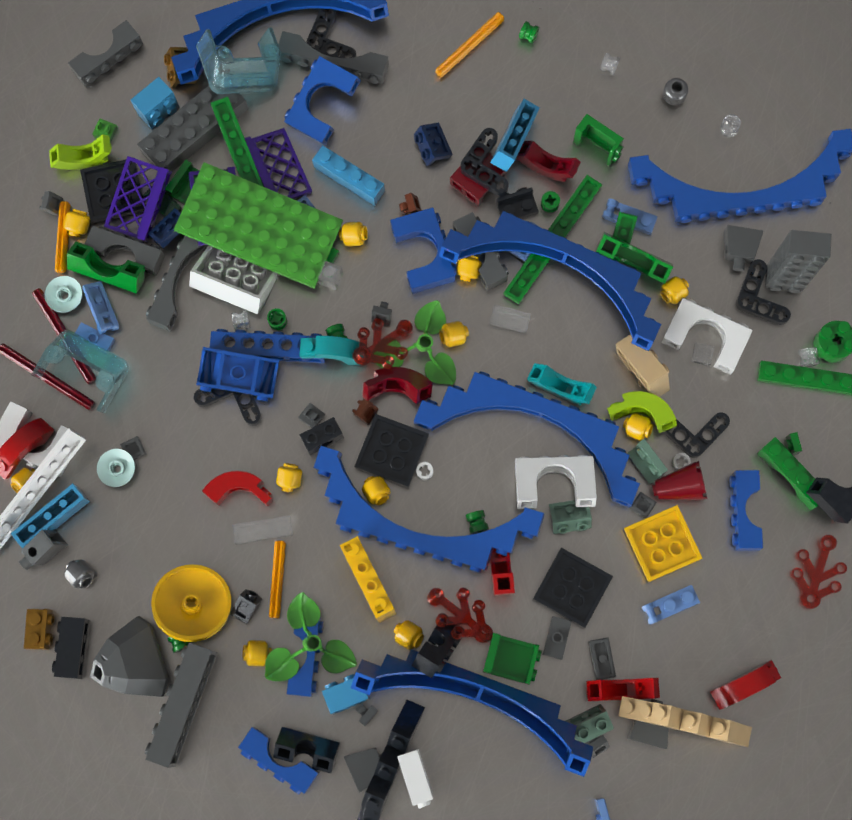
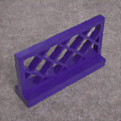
M285 128L252 139L250 136L245 138L263 187L277 193L279 188L289 191L287 197L294 200L304 195L312 194V189ZM282 135L284 138L283 144L274 142V137ZM263 141L268 143V146L264 151L258 148L256 143ZM271 145L280 148L277 156L268 152ZM283 150L291 154L289 161L280 157ZM265 156L275 159L272 167L264 163ZM278 161L287 164L284 172L275 168ZM290 166L298 170L296 177L287 173ZM272 172L282 175L279 183L271 179ZM284 177L294 180L291 188L282 184ZM299 182L305 185L306 190L300 192L295 190L294 187Z
M127 156L104 227L149 242L150 236L148 232L154 227L166 192L165 188L169 183L172 172ZM130 163H137L141 171L131 175L129 171ZM150 169L157 170L156 178L149 181L145 172ZM143 174L146 183L137 187L133 178ZM131 179L134 189L125 193L123 184ZM148 185L151 191L150 195L143 199L139 189ZM136 191L140 201L131 205L127 195ZM125 197L129 206L119 210L117 202ZM142 203L145 208L144 213L137 216L133 207ZM130 209L134 218L125 222L121 213ZM119 215L123 224L117 227L111 226L112 217ZM136 221L139 226L137 234L131 233L127 225Z

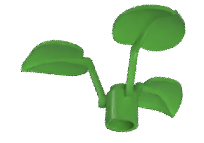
M438 300L424 305L417 312L414 320L415 327L423 330L424 334L417 339L416 343L401 351V345L397 340L386 338L381 340L370 354L371 360L376 365L385 368L400 367L404 362L402 354L414 348L421 352L427 351L431 361L425 365L426 377L435 384L453 385L456 380V368L451 357L442 352L438 353L435 358L432 355L431 346L433 345V338L428 332L433 335L439 334L442 326L446 324V316Z
M304 592L299 593L292 600L287 611V619L290 626L294 629L303 627L307 634L302 643L303 648L292 655L286 648L273 649L266 659L265 678L271 681H285L292 678L299 669V663L294 657L302 652H312L318 649L324 653L321 657L322 666L330 673H341L357 665L353 652L344 642L330 640L327 642L325 650L321 645L320 637L312 635L307 627H312L318 623L320 609Z

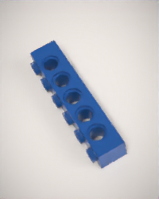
M225 329L211 331L210 348L279 361L325 363V358L302 359L299 357L301 338H316V336H322V334L312 333L311 336H304L298 332H294L292 335H284L283 332L265 334L266 332L254 331V333H247L245 330L228 332ZM228 341H235L234 346L226 347ZM248 341L254 342V345L251 348L245 347V344ZM272 342L273 346L270 349H265L264 344ZM285 343L292 344L289 350L282 348Z

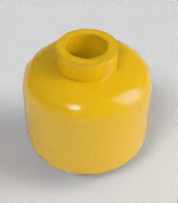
M76 209L67 212L64 229L69 231L68 235L80 237V234H87L90 225V217L87 216V212Z
M358 221L346 222L343 224L342 230H339V238L348 247L361 246L368 238L367 227Z
M472 255L458 260L456 274L460 275V280L471 282V279L479 277V269L482 266V262L478 260L479 257Z
M674 276L666 281L665 284H662L660 294L666 303L678 304L682 298L685 299L689 295V284L684 278L681 279Z
M460 321L446 323L439 331L442 344L449 348L465 344L466 337L469 336L467 326H464Z
M634 413L630 418L626 417L623 428H625V433L628 437L642 441L650 437L653 424H651L650 418Z
M284 463L283 466L278 468L276 484L282 487V491L293 492V489L301 486L302 470L298 468L299 465Z
M23 467L12 476V483L10 485L16 493L35 472V469L32 468L30 470Z
M370 476L364 481L362 493L370 504L382 505L389 499L390 488L382 477Z
M409 620L398 623L394 629L396 643L408 650L418 648L424 639L422 628Z
M249 640L247 645H243L242 659L246 661L248 666H265L267 656L272 651V648H268V643L264 640Z

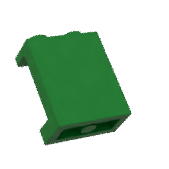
M586 114L576 127L573 143L580 146L586 138L609 154L606 163L608 166L612 162L616 163L624 148L622 146L624 138Z
M186 159L165 188L168 196L185 205L191 192L189 172L200 171L193 167L192 163Z
M493 633L483 673L529 685L531 681H535L537 670L534 669L536 661H540L542 650H539V645Z

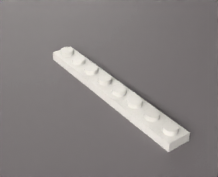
M68 428L0 515V549L86 441L84 436Z

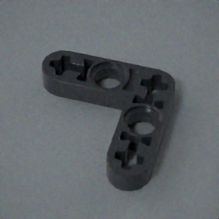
M320 9L306 43L312 47V43H315L317 36L318 45L312 48L318 52L337 58H345V55L349 53L352 56L349 58L357 57L356 51L352 47L327 39L336 20L337 12L334 9ZM329 10H331L332 14H329V15H328L327 21H326V20H325V18H326V13H325V12H328ZM325 25L327 29L324 32H319L317 27ZM333 46L337 51L334 54H329L327 49Z
M486 128L481 132L461 161L460 170L463 175L490 192L502 196L508 191L509 183L507 179L482 164L498 139L495 129ZM486 135H493L492 139H489L485 145ZM476 148H482L484 150V154L482 156H476L474 154V150ZM465 164H472V169L469 168L468 170H466ZM483 172L488 173L490 176L486 181L479 178V175ZM503 183V188L498 190L496 184L500 185Z
M756 259L752 261L736 300V306L742 312L777 325H784L791 317L789 309L757 297L767 271V265L763 260ZM759 265L761 270L755 277L753 276L756 270L754 267ZM748 281L756 283L757 287L755 290L747 288L746 284ZM744 299H748L747 302L749 304H747V306H743L742 301ZM754 302H757V304L754 307V310H752L751 308L753 307ZM759 305H766L768 312L765 314L761 313L758 310ZM773 308H774V309H775L774 312H773L774 314H773L772 317H771V316H769V315L771 314V312H772V310H773ZM780 312H783L784 318L782 320H780L779 315H777Z
M200 389L194 393V401L200 407H207L234 395L242 416L248 425H258L262 419L253 395L245 393L236 394V392L227 390L223 395H217L215 393L216 389H212L211 391L215 398L212 399L210 395L205 398V402L198 400L201 398L200 394L207 396L210 393ZM243 395L250 396L251 399L248 404L240 403V398ZM250 407L254 414H258L255 416V421L248 419L250 414L247 409Z
M722 412L715 414L695 436L676 419L678 427L672 433L669 432L671 429L663 433L689 457L697 458L729 426L730 418ZM716 418H718V419L723 418V419H724V422H723L724 425L721 424V425L715 430V429L713 428V426L718 422V420H717ZM683 431L686 437L680 441L676 439L675 433ZM703 431H711L713 438L705 440L702 436ZM691 438L692 440L689 443L692 446L698 445L699 448L697 450L699 453L696 451L692 453L690 451L692 447L689 444L685 447L683 444Z

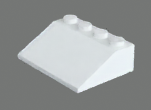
M208 245L190 271L189 287L258 314L264 306L279 274Z

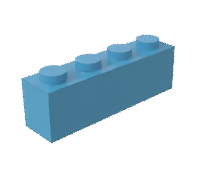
M526 99L522 100L515 110L490 163L507 172L515 161L540 107Z
M323 145L312 159L316 170L376 206L385 193L384 183Z
M72 483L14 530L11 535L23 549L41 530H56L90 501L80 488Z

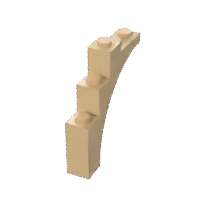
M622 696L618 715L619 717L672 728L744 747L749 746L752 727L731 720L716 718L671 705Z

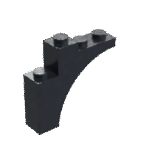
M816 477L806 493L834 522L848 524L852 520V487L844 488L828 478Z

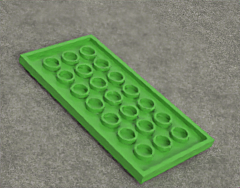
M204 162L174 231L315 289L343 220Z

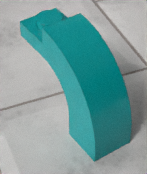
M334 336L301 338L299 357L302 359L328 358L343 361L347 365H366L367 346L356 340Z
M534 363L527 378V381L544 392L577 405L582 403L589 404L597 388L593 383L572 380L557 373L548 365Z

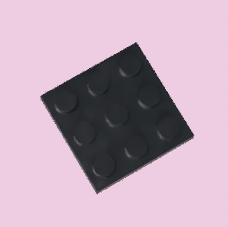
M126 159L80 170L91 223L106 220ZM130 163L129 171L131 175L138 172L137 163ZM139 175L134 177L133 179L137 187L140 186ZM131 179L123 184L125 193L134 189ZM141 188V189H139V192H140L142 198L144 199V197H143V192H142V188ZM136 191L127 195L131 205L140 201ZM125 197L117 202L119 210L129 206ZM142 203L133 207L135 213L144 212L145 210ZM129 209L121 214L122 216L131 215L132 212Z
M375 414L354 467L409 488L429 433Z
M561 547L533 600L585 629L613 576Z

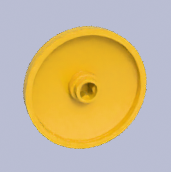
M194 564L179 566L167 572L156 584L151 600L153 617L158 627L173 639L183 642L205 640L220 631L228 620L231 611L229 587L217 572L208 567Z

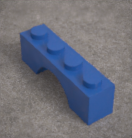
M736 470L729 479L730 487H733L730 504L731 507H734L731 524L735 526L732 544L736 546V551L763 549L762 528L755 526L748 519L745 510L746 502L750 495L760 490L759 470Z
M320 617L316 625L307 627L312 635L319 636V633H323L324 621H321ZM303 627L294 629V634L304 640L307 634ZM319 649L312 652L307 651L304 665L298 670L296 675L288 679V695L312 697V694L316 693L317 681H314V676L319 671V661H316L317 653L321 652Z
M252 727L238 747L242 750L240 754L249 760L251 758L257 760V766L264 771L269 769L274 772L273 777L280 782L287 781L291 784L290 789L300 795L301 792L305 794L320 772L304 761L291 767L278 764L270 753L269 744L271 738L257 728Z

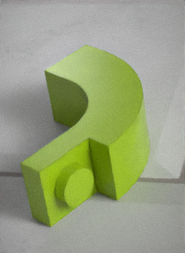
M102 134L92 143L81 146L55 145L49 150L51 168L77 170L106 163L112 149L109 135Z
M643 391L622 394L623 402H615L607 408L608 416L612 421L633 413H641L653 420L659 433L677 426L676 417L670 406L663 399L652 393Z

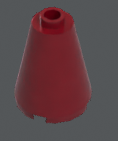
M699 461L655 480V485H652L654 496H658L659 499H708Z

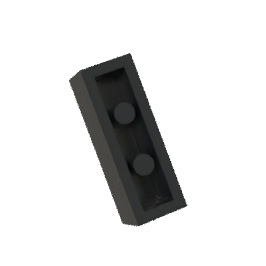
M61 617V621L58 622L57 632L59 633V638L55 642L54 651L57 654L56 661H53L52 664L54 677L82 679L89 627L88 619Z

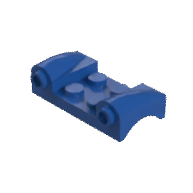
M203 347L196 386H199L201 391L211 392L212 389H221L257 396L259 401L268 402V399H273L279 360Z

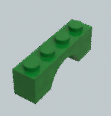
M606 232L603 233L596 247V252L630 265L664 284L673 269L672 263Z
M76 241L67 252L68 270L136 294L145 282V266L127 260L123 265H111L103 261L95 253L93 247Z
M774 437L757 453L758 456L770 468L782 474L795 489L797 497L810 511L813 510L818 504L806 492L815 478Z

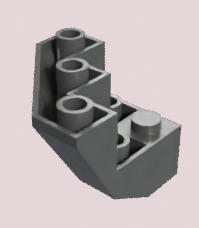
M137 616L110 636L94 658L90 677L101 686L123 694L163 697L169 678L153 626L142 617Z

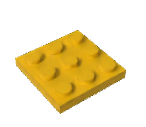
M678 505L624 528L648 582L703 559Z

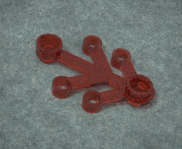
M379 318L374 319L371 324V328L374 330L373 344L368 348L367 339L370 331L366 327L360 328L357 333L360 339L359 348H356L353 352L354 361L360 365H367L369 362L379 363L384 368L390 369L394 364V358L391 356L375 355V352L393 354L400 360L405 359L408 355V350L405 347H394L388 344L400 336H408L413 329L411 322L401 320L396 330L381 339L384 322Z
M825 535L819 541L821 552L816 568H814L807 550L801 549L796 553L797 560L803 563L812 580L810 588L803 577L804 573L801 568L792 569L790 575L792 579L797 581L802 590L801 603L808 609L816 608L819 606L821 598L831 593H837L842 588L840 582L832 581L828 587L818 591L821 582L837 574H844L847 571L846 564L839 562L833 568L823 572L829 551L833 550L837 545V540L832 535ZM825 540H828L830 542L829 547H826L824 545ZM800 552L805 553V559L800 557ZM838 565H841L843 567L842 572L838 571ZM795 570L800 572L799 577L794 576ZM833 583L838 586L836 591L832 589ZM809 595L813 597L812 603L807 600Z
M433 588L429 592L427 600L431 605L438 606L441 604L455 615L448 617L445 613H440L435 620L436 624L440 627L457 625L451 631L453 638L475 637L481 643L491 640L493 630L485 623L483 613L485 603L482 600H476L472 605V610L476 613V622L471 618L467 599L470 595L468 589L460 588L456 594L461 609L446 599L441 589ZM459 625H468L471 629H464Z

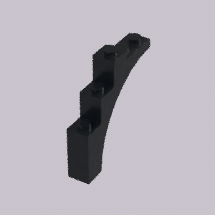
M406 700L365 792L357 820L380 819L400 768L397 756L406 754L425 709L424 706Z

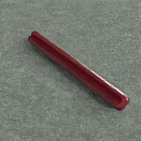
M40 288L34 290L32 295L83 378L88 384H91L96 380L94 373L57 313L47 305L44 292Z
M4 343L0 345V354L88 410L94 405L92 399Z

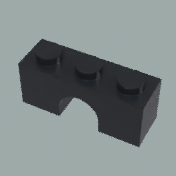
M442 617L429 637V642L426 641L411 666L430 678H433L436 672L440 673L446 664L443 660H449L454 651L451 648H456L462 638L459 635L462 629Z
M282 727L275 743L273 758L292 763L296 755L308 754L313 758V769L332 773L340 742Z

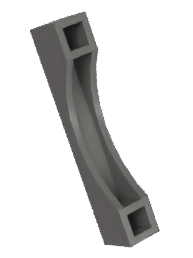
M282 31L277 47L278 58L283 62H295L300 66L308 67L312 66L314 60H317L320 56L352 73L359 79H365L374 84L384 83L389 65L388 56L373 52L353 58L331 57L313 49L300 35Z
M185 235L183 240L180 239L177 245L178 251L170 260V268L162 277L161 288L155 292V301L146 312V319L150 324L171 331L178 316L175 293L179 277L185 266L200 252L206 250L208 245L198 246L197 240Z

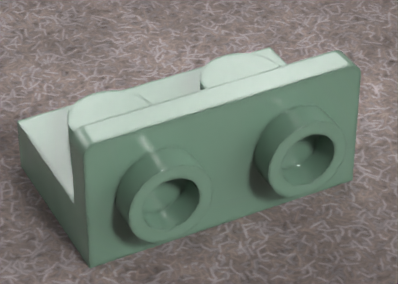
M645 439L627 453L648 484H652L668 471Z
M575 500L549 504L554 534H564L577 530L584 531L592 527V516L589 507H576Z
M601 704L566 720V722L577 725L574 739L583 743L614 729L607 711Z

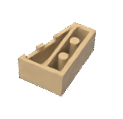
M631 334L616 343L618 356L630 373L633 372L640 380L637 382L640 387L644 386L648 393L658 397L670 390L669 369L664 363L661 364L658 361V356L653 350L647 351L632 344Z

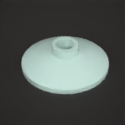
M69 276L54 278L45 289V301L56 312L65 313L72 311L82 300L83 292L80 284ZM64 294H68L66 299L62 298Z
M111 449L105 452L97 463L99 479L110 487H120L127 484L135 472L133 457L122 449ZM117 466L121 467V470L119 472L115 471V468Z

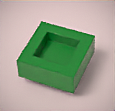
M798 432L790 433L786 436L785 447L792 455L799 454L802 451Z

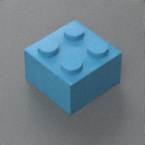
M160 77L156 78L131 99L137 114L151 130L160 126L164 119L176 113L179 108L173 91Z
M355 674L343 678L345 682L340 684L335 681L325 685L326 690H323L322 694L330 714L334 715L370 700L369 695L351 689Z

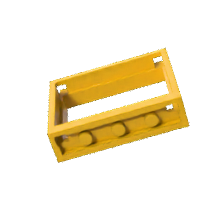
M358 536L341 544L340 547L377 621L381 623L396 615V611Z

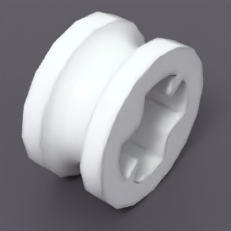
M678 453L672 460V466L676 470L691 463L690 457L686 453ZM680 457L686 460L682 467L679 466L680 463L677 464L676 462Z
M422 462L416 467L418 478L429 480L433 476V467L430 463ZM428 467L429 475L426 473V476H422V472L419 471L420 468Z

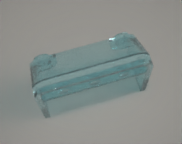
M272 27L267 29L257 43L262 57L233 58L231 51L227 47L215 45L210 29H206L196 48L209 86L213 92L217 94L272 91L277 86L281 51Z
M70 330L62 331L45 349L31 375L41 379L49 363H60L66 354L99 371L95 382L97 388L105 392V395L96 410L105 413L128 372V363L123 358Z

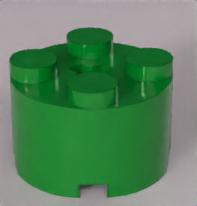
M831 321L825 324L818 331L813 342L816 355L829 363H839L846 359L852 353V327L846 321Z

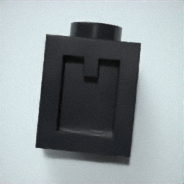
M245 589L239 595L230 615L247 624L262 598L256 592Z

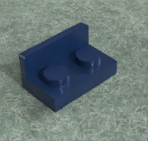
M439 122L420 125L414 133V140L419 147L421 157L425 161L426 166H431L434 161L447 159L453 155Z
M176 208L148 232L153 241L162 248L167 246L179 234L174 231L181 214Z

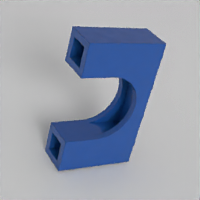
M319 56L312 63V71L309 76L304 78L300 93L298 92L295 95L292 108L287 110L284 122L326 145L334 129L312 115L310 110L312 95L321 87L332 86L353 96L361 80L352 73Z
M433 207L390 220L396 243L415 237H424L431 240L438 251L435 259L430 264L406 271L412 294L455 282V275H457L455 264H451L450 261L439 257L446 235L444 229L440 230L439 224L441 219L439 213H435Z

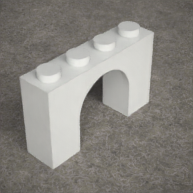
M682 298L661 343L679 351L688 331L693 326L698 324L711 325L719 331L723 343L713 367L731 375L753 330L749 329V326L744 323L731 321L732 319L726 315L714 313V310L709 307L697 305L692 299Z
M11 401L0 419V448L17 430L27 424L32 415V412ZM61 425L51 445L44 451L28 453L23 458V460L27 461L26 465L36 470L68 428ZM67 465L58 475L59 477H62Z
M561 455L559 457L540 456L539 458L523 456L515 459L517 509H524L525 507L537 508V482L541 477L549 473L563 474L572 481L576 507H595L597 495L593 456L579 455L577 457Z
M419 749L397 756L412 805H418V808L430 805L434 795Z

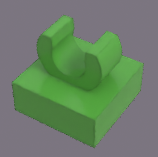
M100 118L92 135L95 138H99L102 134L109 135L111 143L118 127L116 124Z

